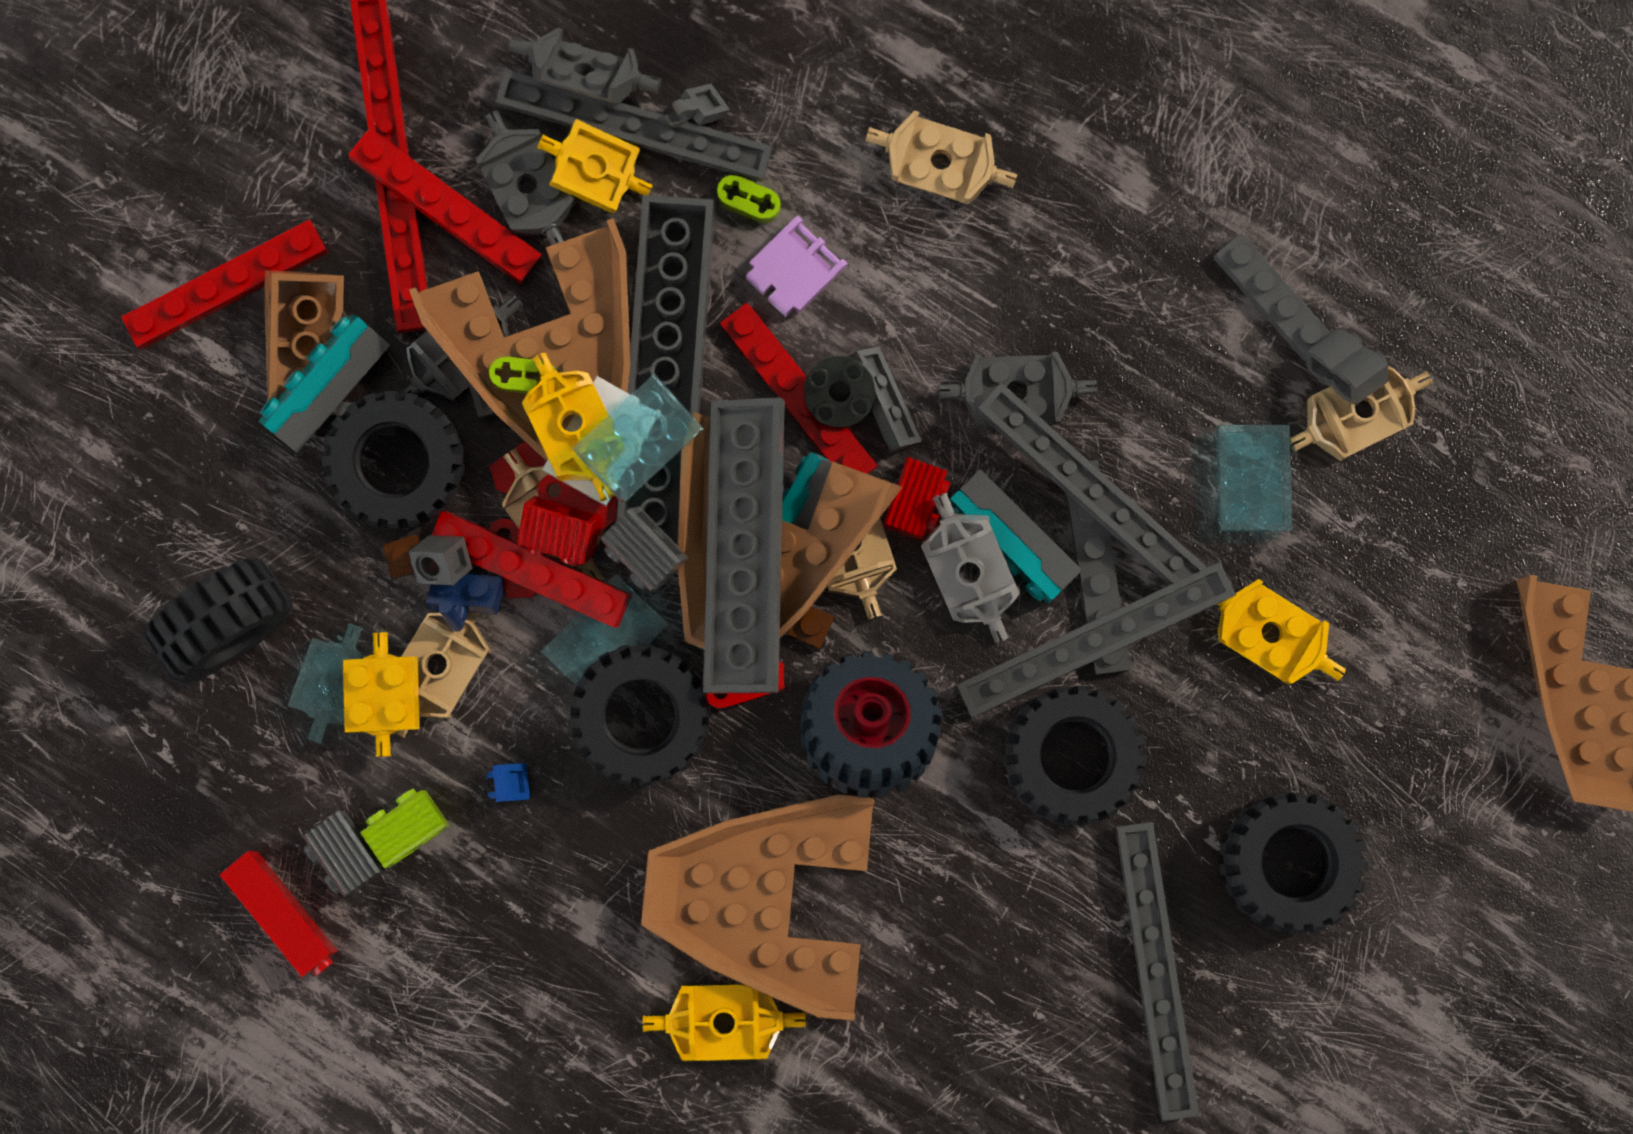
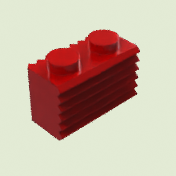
M907 457L897 485L902 486V489L890 503L883 528L919 541H923L925 533L930 535L935 529L939 515L933 513L935 507L933 498L937 495L941 496L942 493H947L951 483L944 480L947 471Z
M533 496L524 503L517 544L524 546L529 553L535 555L551 554L552 556H558L560 561L567 565L578 566L585 564L595 554L602 516Z

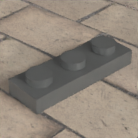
M880 347L858 350L848 356L864 364L873 377L875 399L870 410L873 412L890 453L914 447L922 442Z

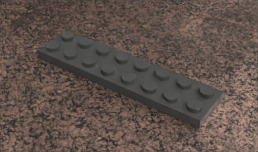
M781 398L711 401L704 693H778L785 401Z

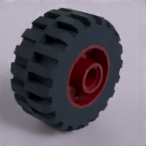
M873 651L862 652L860 658H854L853 654L842 656L840 665L837 666L835 662H831L823 668V675H816L810 683L809 692L805 693L800 725L802 750L807 752V761L811 768H820L819 777L827 784L832 780L837 782L836 790L847 794L848 789L858 791L857 797L868 798L869 792H877L878 797H885L890 795V790L893 787L900 792L909 787L910 779L917 781L924 774L926 765H930L935 753L942 719L941 707L937 706L938 696L935 689L932 687L927 689V677L922 672L914 674L911 663L904 659L901 663L893 661L894 655L883 652V657H873Z

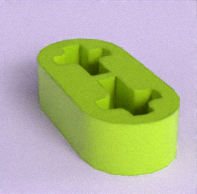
M735 175L726 176L718 184V200L727 210L763 224L771 223L779 216L781 210L780 198L771 189ZM733 186H738L739 194L747 198L734 196L732 200H728L727 192L724 190H731ZM765 199L771 200V207L774 209H767L764 214L760 213L759 205L751 202L752 200L763 203Z
M507 356L494 360L489 369V376L493 386L499 390L528 394L537 385V381L527 379L525 376L526 374L537 375L539 371L532 359ZM503 365H509L511 372L521 373L522 376L521 378L509 377L508 383H502L501 377L495 375V372L501 371Z

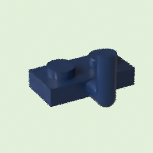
M466 574L454 585L431 584L425 603L430 610H439L452 631L459 632L464 627L467 613L497 615L506 583L501 576Z

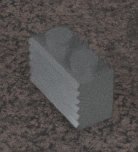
M639 506L628 509L610 530L601 537V540L607 545L605 548L606 554L618 564L623 562L632 572L630 574L631 580L643 590L648 588L652 592L660 589L689 559L683 550Z
M346 811L336 812L303 836L307 842V845L303 847L305 853L315 865L319 862L328 873L324 876V880L336 895L341 893L343 897L350 896L386 871Z

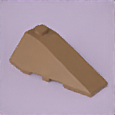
M265 270L264 306L267 401L272 397L278 399L286 390L283 385L288 377L296 370L301 372L310 362L307 359L310 352L319 343L325 345L333 336L330 331L343 313L344 276Z

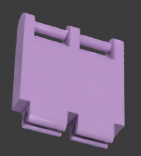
M796 216L749 262L752 270L745 276L746 280L762 295H765L771 288L775 290L768 297V301L785 317L793 310L800 314L848 266L844 259L839 260L824 246L826 242L821 237L817 239L802 224L803 219L799 216ZM797 229L812 243L811 246L795 232ZM819 250L835 265L833 268L817 253Z

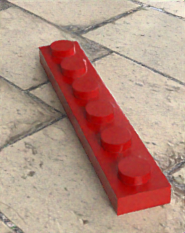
M371 128L368 129L349 152V160L519 285H521L541 259L542 254Z
M309 219L121 316L136 347L142 350L264 287L265 270L293 272L328 254V251L314 224Z
M748 302L720 322L722 330L776 398H781L785 401L784 408L824 458L830 460V462H835L866 474H870L877 469L878 465L847 427H832L822 424L811 414L804 399V385L807 376Z
M448 511L440 512L432 533L433 536L464 537L472 564L611 627L618 628L632 596L627 591L546 555L529 553L527 548L519 546L517 542Z

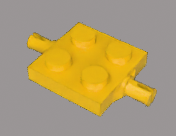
M577 119L573 122L568 137L562 143L544 134L540 138L537 148L556 156V168L550 180V186L570 195L572 194L574 197L612 214L617 210L622 195L628 189L640 195H649L652 184L634 176V163L640 148Z
M385 632L372 633L373 655L363 659L343 660L344 731L366 732L375 735V757L391 756L390 734H395L401 730L420 729L418 657H397L388 654V633Z

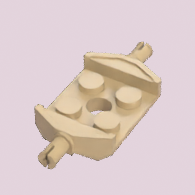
M914 111L894 133L888 134L869 127L865 142L886 147L885 152L889 153L890 171L893 181L965 204H970L988 184H992V181L1013 188L1018 175L997 169V166L994 165L991 135L985 134V138L920 118L917 111ZM936 154H944L949 158L950 165L945 169H937L932 165L931 158Z

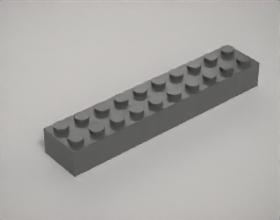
M643 195L628 394L660 411V415L620 482L617 521L628 509L639 506L678 545L681 448L693 412L700 414L715 207L714 200Z

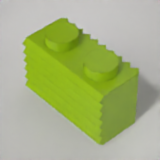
M415 789L407 791L395 800L398 806L386 814L384 809L380 810L365 821L368 827L360 833L384 868H391L450 827L426 790H421L418 793Z

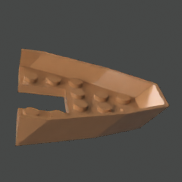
M614 218L607 220L606 227L546 247V252L570 314L519 333L503 337L479 271L417 292L416 287L409 289L422 325L493 412L546 461H548V457L522 405L527 394L497 389L490 381L489 369L494 360L500 357L533 359L538 355L539 359L542 360L540 354L547 353L550 363L558 373L569 371L588 372L592 382L598 376L628 393L630 339L626 250ZM503 365L501 371L495 372V375L501 377L502 383H508L509 377L521 378L522 376L521 373L511 372L509 365ZM539 372L537 375L526 374L525 376L527 379L536 380L537 384L541 381ZM569 415L563 420L562 427L565 430L574 415Z
M693 412L681 448L678 547L683 550L689 559L678 569L685 642L704 649L711 417ZM832 462L809 529L807 530L782 520L780 637L809 610L902 489V486Z
M1528 575L1517 579L1516 583L1537 693L1573 802L1633 812V669L1582 661L1591 590L1537 581V576Z
M834 795L727 820L649 850L641 925L713 971L816 1017L855 1021L854 1010L860 944L788 937L795 864L867 871L874 798Z

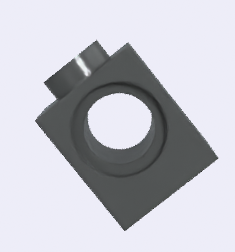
M428 535L409 551L411 565L418 584L454 585L473 569L464 537Z

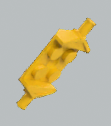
M547 353L540 354L544 364L541 363L538 355H536L532 360L541 375V381L528 392L522 405L558 480H589L593 483L600 501L607 500L603 489H605L609 499L612 498L615 493L612 491L605 476L606 471L625 449L589 373L582 371L558 373L557 370L554 371ZM578 415L582 418V425L577 431L569 432L562 427V422L567 416Z
M1260 579L1238 591L1236 596L1217 604L1220 606L1218 610L1221 611L1218 641L1286 684L1294 683L1312 670L1317 671L1320 669L1336 679V681H1339L1343 676L1342 673H1345V667L1327 658L1328 655H1326L1329 623L1325 620L1319 621L1262 585L1263 581ZM1266 623H1271L1278 627L1280 636L1277 642L1269 643L1263 638L1262 628Z
M682 985L670 1014H665V1016H643V1023H654L644 1024L643 1032L666 1030V1033H670L682 1061L767 1059L779 1031L783 1030V1027L806 1028V1020L795 1021V1019H806V1012L783 1013V1011H779L773 997L747 985ZM725 1012L732 1015L735 1020V1026L732 1031L720 1033L715 1029L713 1021L719 1013Z

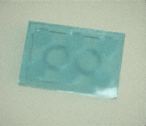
M653 374L577 443L572 450L621 503H624L699 434L703 427Z
M1218 425L1216 427L1219 532L1292 531L1289 425Z
M617 575L608 583L632 594L620 626L618 628L611 627L579 612L541 651L575 685L580 681L586 668L597 661L602 654L607 651L608 653L624 645L650 644L668 626V623Z

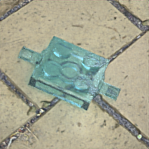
M348 623L342 643H327L312 637L287 705L305 711L311 718H314L307 737L310 741L321 744L328 723L344 725L343 660L367 657L360 650L356 649L361 631L363 630L362 627Z

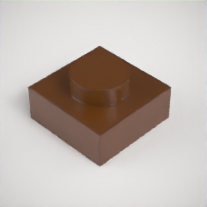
M413 535L383 543L390 576L393 580L415 574L411 565L409 551L421 542L420 536Z
M811 606L790 628L788 636L820 650L835 616Z

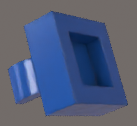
M527 763L493 766V771H489L486 774L487 778H494L495 791L488 792V797L496 798V802L530 799Z

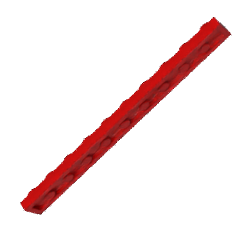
M350 0L368 129L371 128L409 156L387 0ZM375 179L396 331L398 334L426 330L420 321L409 289L415 287L417 292L428 289L417 209Z

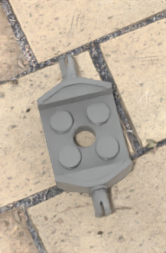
M942 493L941 496L937 495L933 498V501L942 518L939 521L940 524L922 542L921 547L954 621L963 623L983 622L984 625L987 624L994 642L999 643L1000 639L1004 641L1009 636L1001 621V614L1020 595V588L1015 584L991 528L990 518L985 515H957L956 512L954 513L947 493ZM967 562L974 563L979 567L980 575L973 580L965 579L960 573V567Z

